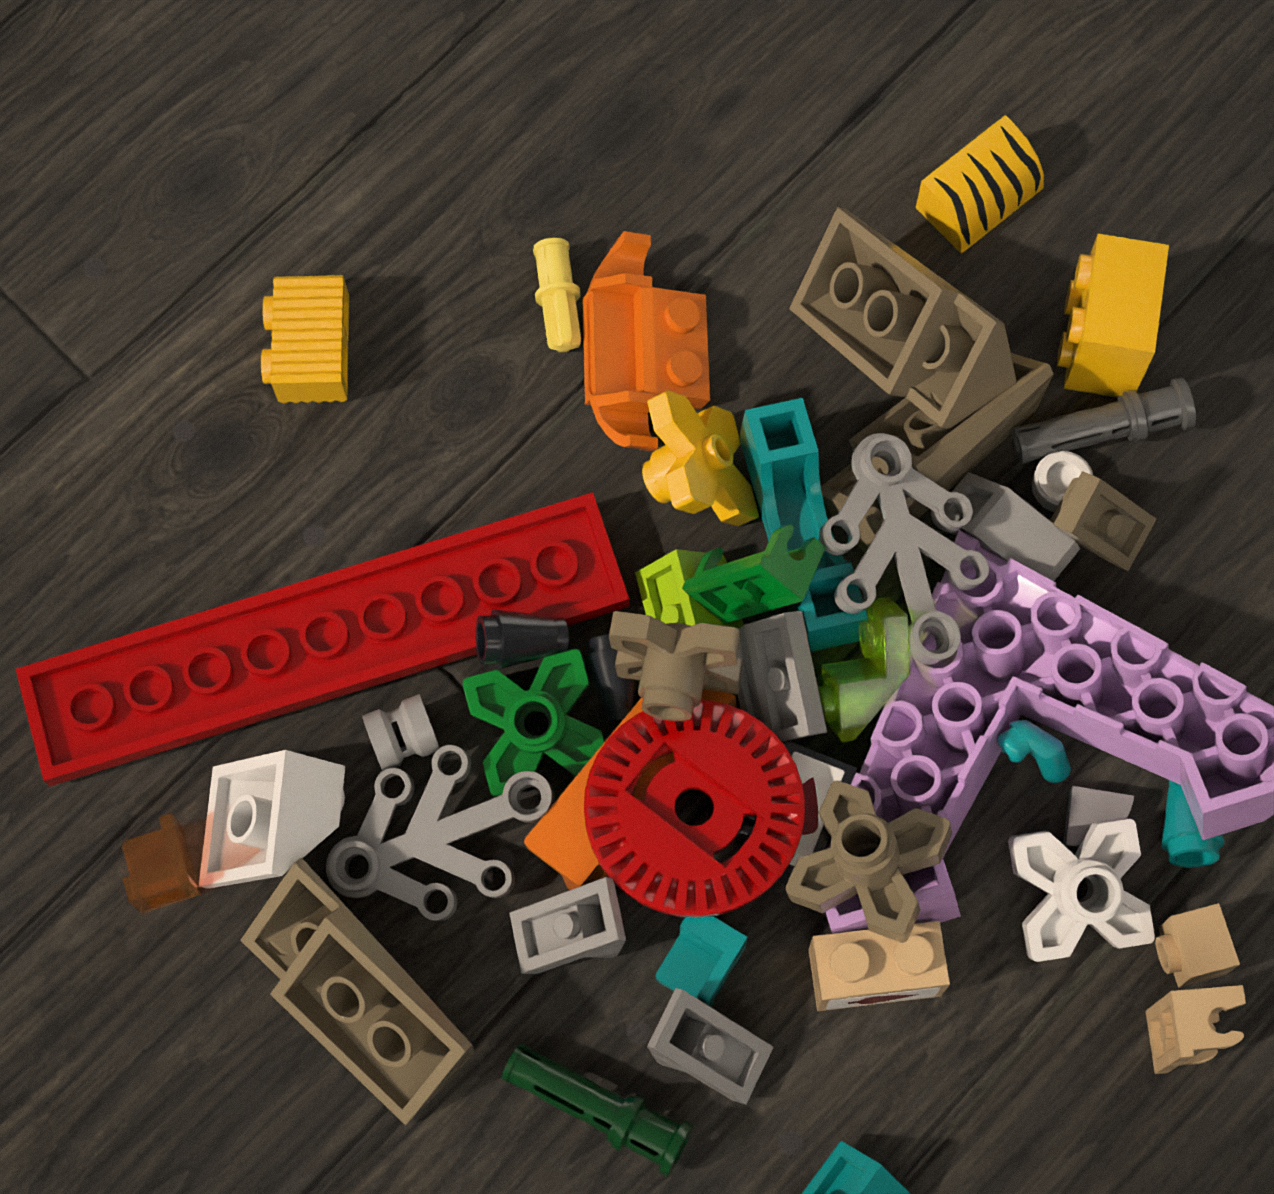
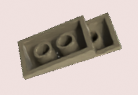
M837 207L789 308L794 314L885 392L893 396L906 397L941 428H952L1017 383L1005 324L846 208Z
M1011 353L1017 383L950 429L941 428L905 397L849 439V442L854 451L863 439L872 434L885 433L901 439L909 448L912 457V468L949 491L1012 433V427L1020 426L1037 411L1053 376L1050 364ZM873 457V467L881 474H888L886 461L880 457ZM852 464L821 486L825 510L832 517L838 515L857 482L852 471ZM904 494L909 514L919 519L930 509ZM878 497L858 525L860 528V539L857 545L864 553L884 521Z
M302 858L294 862L240 941L280 978V981L270 995L406 1126L475 1053L473 1045Z

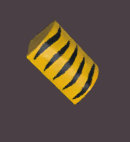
M1004 115L921 181L916 209L962 254L1044 189V173L1039 158L1028 139Z

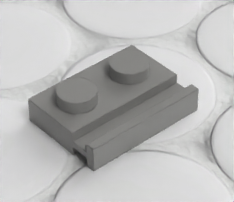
M802 611L782 613L738 628L741 640L738 658L742 659L743 667L738 693L740 709L763 722L777 735L782 743L787 742V740L793 741L826 733L827 730Z

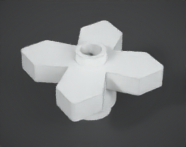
M1120 818L1092 823L1075 855L1047 831L1015 835L1009 838L1008 844L1013 874L1048 893L1022 922L1028 958L1041 962L1070 957L1088 924L1113 947L1119 949L1150 944L1155 940L1150 905L1124 891L1121 881L1122 876L1141 856L1137 827L1133 819ZM1085 879L1088 891L1082 899L1078 900L1077 888L1079 883Z

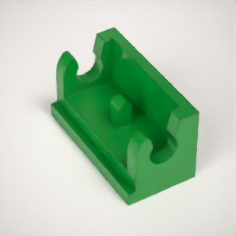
M789 524L773 532L763 552L717 566V563L722 559L723 549L719 547L708 551L702 557L694 576L686 579L682 589L724 624L803 601L826 547L813 537L807 539L800 548L788 552L787 542L792 537L794 530L793 525Z

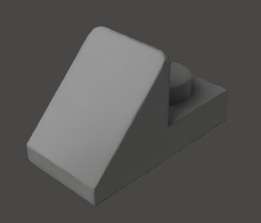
M611 877L596 880L510 912L521 974H538L584 957L612 958L618 956L626 941L615 884Z
M675 988L647 1046L659 1064L686 1072L730 1100L745 1105L773 1049V1046L686 991Z

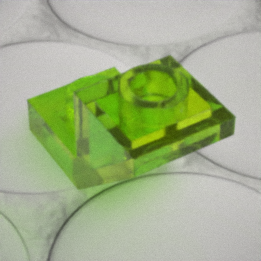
M889 597L875 599L872 605L866 608L868 620L861 622L859 625V641L865 658L822 665L823 686H819L818 691L824 720L842 742L854 741L910 675L908 615Z

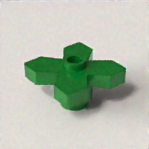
M573 649L544 657L530 690L527 691L523 690L498 670L474 675L463 680V688L470 715L505 731L483 760L489 790L493 796L498 797L503 794L506 782L513 775L523 771L536 772L544 753L577 776L603 745L604 738L601 730L567 716L589 686L583 658L579 650ZM540 712L548 718V728L541 735H532L526 729V720L532 713Z

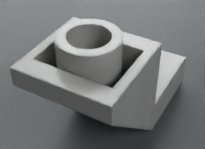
M968 472L952 491L965 495L970 500L973 508L971 520L959 530L979 540L981 547L1007 562L1012 558L1048 579L1055 581L1080 550L1075 540L1055 527L1050 520L1008 487ZM945 503L944 512L946 516L953 521H959L960 513L957 507L953 504ZM958 530V531H955V532H948V533L957 536L959 530Z

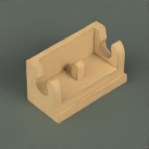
M1243 985L1170 991L1146 1010L1155 1074L1169 1073L1182 1065L1205 1063L1216 1056L1218 1053L1217 1049L1232 1047L1244 1038L1243 1032L1231 1030L1225 1034L1217 1033L1214 1023L1220 1021L1218 1014L1220 1011H1227L1246 1004Z

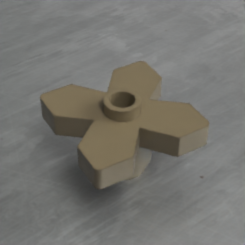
M619 611L613 612L609 640L611 648L618 650L615 662L617 676L640 680L638 694L643 698L642 710L646 714L663 720L686 721L691 719L693 708L700 705L703 689L732 694L739 693L743 667L742 659L738 658L741 642L740 630L738 628L699 623L693 626L681 623L665 624L648 615Z
M833 781L819 810L821 820L832 837L831 848L798 858L786 885L789 899L793 903L824 913L858 894L869 930L904 943L909 939L921 909L918 900L903 875L940 864L952 836L950 822L944 817L914 808L887 823L883 818L876 815L869 791L841 781Z

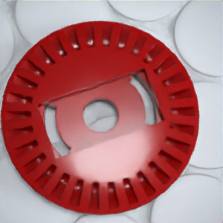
M701 699L700 705L693 708L691 719L686 721L663 720L652 717L643 711L633 716L607 739L594 760L585 787V827L591 849L599 865L608 877L613 878L614 884L626 895L653 910L678 917L700 918L717 916L737 910L756 900L777 882L789 866L799 845L804 825L805 799L803 785L797 766L788 749L772 730L754 716L729 704ZM673 753L675 762L663 767L653 777L646 790L645 799H636L633 796L635 788L647 769L656 761ZM691 789L705 792L711 798L714 806L711 818L698 826L683 823L677 817L674 807L677 798L683 792ZM744 816H756L754 829L740 850L733 857L722 863L715 860L714 856L725 850L737 837Z

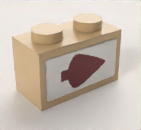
M940 921L914 924L909 939L904 943L871 932L868 929L813 936L808 949L817 1011L941 997L950 985Z

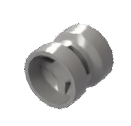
M420 694L402 700L399 708L393 711L384 712L378 709L362 715L382 771L387 768L401 766L405 757L413 754L425 757L439 749ZM397 721L405 742L403 747H400L391 724L392 722Z

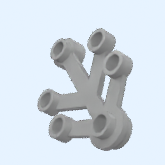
M885 433L872 434L863 439L853 452L851 464L857 482L838 515L831 517L820 528L819 542L826 547L825 551L832 555H843L851 550L860 539V528L858 525L877 497L884 521L854 573L844 578L836 586L834 598L838 607L846 613L858 614L864 611L874 602L876 598L875 586L894 556L912 622L905 634L906 647L911 656L917 661L928 665L937 664L956 652L961 636L959 627L954 619L935 609L920 552L946 568L950 582L960 590H971L983 583L989 574V564L980 552L964 550L909 514L904 494L930 508L933 523L944 532L958 531L971 520L973 508L970 500L962 493L948 492L913 469L910 450L901 439ZM873 457H880L886 461L888 474H881L873 467ZM945 503H950L957 507L960 513L959 521H953L946 516L944 512ZM832 526H840L846 531L848 535L847 544H840L833 539L831 535ZM961 561H967L974 566L976 571L975 579H968L962 574L960 570ZM848 584H854L861 588L864 594L862 603L853 602L848 597ZM922 631L930 632L935 637L936 648L934 651L928 650L922 645L920 641Z
M456 745L442 746L432 757L431 765L433 772L406 833L384 843L382 842L396 807L406 804L412 798L415 786L412 777L398 768H387L377 776L374 783L376 795L358 835L342 839L332 848L326 862L328 880L332 887L344 896L365 898L380 890L418 907L420 913L429 920H447L455 913L458 903L455 892L449 886L441 883H431L426 886L391 867L417 858L476 884L478 890L485 896L491 898L504 897L510 893L515 883L514 872L509 865L499 860H481L448 844L512 818L526 823L540 821L554 804V790L548 780L540 774L532 771L519 772L506 782L502 795L440 820L455 784L463 781L471 770L470 757L463 749ZM450 753L459 754L462 760L460 770L454 775H445L441 769L443 758ZM393 776H400L405 785L403 793L397 798L387 797L384 790L386 781ZM536 787L541 793L540 804L534 809L526 810L520 804V795L524 789ZM364 856L369 864L368 872L364 877L354 879L349 873V864L353 858ZM499 867L505 873V884L499 890L491 891L486 887L484 877L488 870ZM441 890L446 894L448 904L443 912L433 914L428 909L427 899L432 892Z

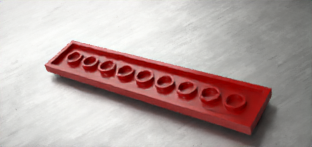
M592 492L16 668L15 670L43 781L51 787L476 655V620L478 616L490 615L493 609L564 617L567 626L630 607V601Z

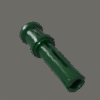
M519 1043L518 1047L515 1048L502 1074V1080L528 1091L546 1103L607 1135L606 1141L611 1143L610 1147L615 1150L621 1151L626 1147L659 1165V1173L666 1177H669L675 1168L694 1128V1124L686 1120L678 1124L646 1107V1099L639 1095H635V1097L628 1095L627 1098H624L614 1092L612 1093L592 1080L558 1062L556 1063L544 1057L541 1053L527 1047L523 1043Z

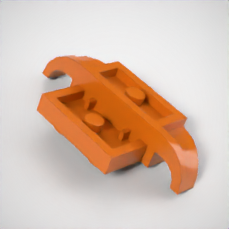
M624 231L594 273L588 291L582 299L585 405H591L598 424L615 444L626 448L653 451L658 449V437H651L649 432V407L647 403L649 399L670 390L686 396L695 409H702L710 401L706 295L653 287L652 277L643 275L645 258L651 246V235Z

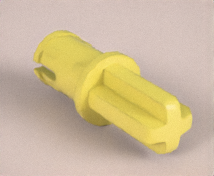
M547 238L537 242L533 249L540 286L535 292L536 303L543 308L548 347L557 350L558 353H565L578 348L581 344L576 301L580 298V288L573 283L568 251L570 250L569 242L562 238Z

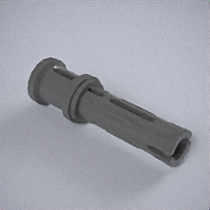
M1183 377L1172 379L1170 386L1138 394L1133 389L1124 391L1123 395L1118 397L1117 402L1073 412L1033 424L1012 427V439L1019 462L1023 464L1052 453L1072 451L1112 439L1127 437L1130 441L1140 442L1147 439L1148 433L1179 425L1183 430L1191 429L1196 425V410L1186 380Z

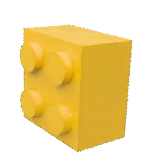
M1097 234L1090 255L1080 254L1075 279L1070 280L1064 314L1070 315L1067 332L1062 333L1057 357V366L1066 368L1064 389L1116 398L1123 395L1124 391L1133 389L1137 392L1155 354L1169 245Z

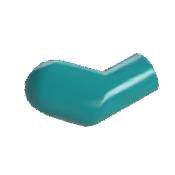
M1028 720L1013 721L1009 723L1010 729L998 735L997 745L1003 754L1006 752L1011 762H1021L1030 753L1035 758L1041 775L1048 782L1059 783L1069 776L1071 766L1062 742Z

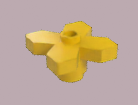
M670 390L649 399L647 403L654 431L665 443L664 446L653 451L650 460L643 464V479L650 494L660 503L672 502L675 509L691 514H696L711 506L721 522L738 527L758 518L759 513L752 486L733 464V455L741 444L733 414L716 406H711L697 413L686 396Z

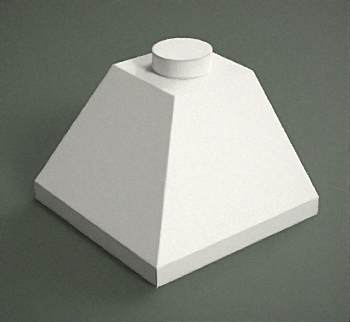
M288 750L214 766L199 887L209 889L283 876L294 862L306 856L339 827L340 813L345 799L343 791L345 766Z

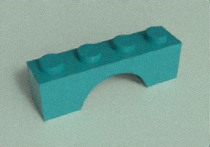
M803 398L745 410L739 440L768 542L776 529L789 524L793 525L794 530L792 537L787 542L788 552L800 548L807 539L815 537L819 541L820 528L828 521L820 484L819 451ZM825 550L803 601L787 606L788 612L802 611L810 652L858 642L868 620L866 610L858 614H849L842 611L836 604L834 598L836 586L844 578L853 574L854 569L852 563L845 560L842 555H832ZM848 584V597L853 602L862 603L863 600L859 587L854 584Z

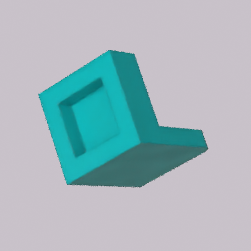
M714 916L700 918L685 917L680 925V935L658 969L656 980L673 992L675 988L682 989L710 1007L745 950L747 936Z

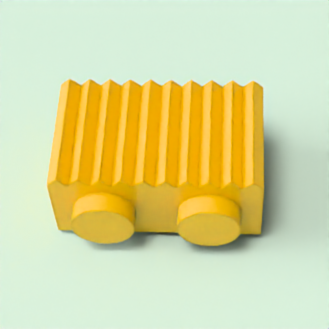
M344 275L274 277L273 296H264L263 298L264 328L266 331H272V348L262 349L261 352L263 383H271L278 402L284 404L288 402L299 403L301 401L305 403L312 401L317 403L323 401L330 403L333 401H347L349 293Z

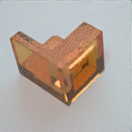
M172 813L159 817L162 829L126 840L122 844L130 875L123 878L129 902L142 914L201 895L183 826Z

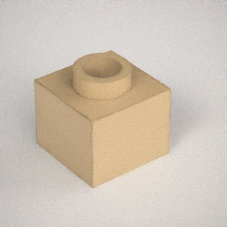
M1219 903L1170 916L1158 928L1161 936L1156 937L1155 940L1157 955L1163 970L1167 974L1174 973L1178 988L1227 975L1240 965Z

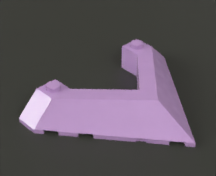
M959 530L954 543L964 550L980 552L989 564V574L986 580L971 590H960L952 585L946 569L941 582H937L934 588L932 598L935 609L949 615L957 623L961 636L960 644L952 656L933 665L917 661L911 656L909 651L905 656L871 736L872 744L860 773L855 774L851 783L852 786L869 791L877 816L889 823L914 808H918L948 819L952 829V836L944 852L945 855L1001 753L997 745L998 735L1010 729L1009 723L1019 720L1021 715L1180 784L1202 840L1263 822L1274 815V706L1247 692V686L1203 662L1200 666L1171 651L1168 648V643L1082 596L1077 595L1074 598L1056 587V582L1012 558L1007 562L980 547L979 540ZM961 561L960 570L962 574L968 579H975L976 571L974 566L967 561ZM922 631L920 634L922 645L926 649L934 651L936 648L935 637L930 632ZM943 857L940 864L903 875L918 900L921 909L915 924L940 921L941 923L961 917ZM858 894L826 911L833 934L869 929Z

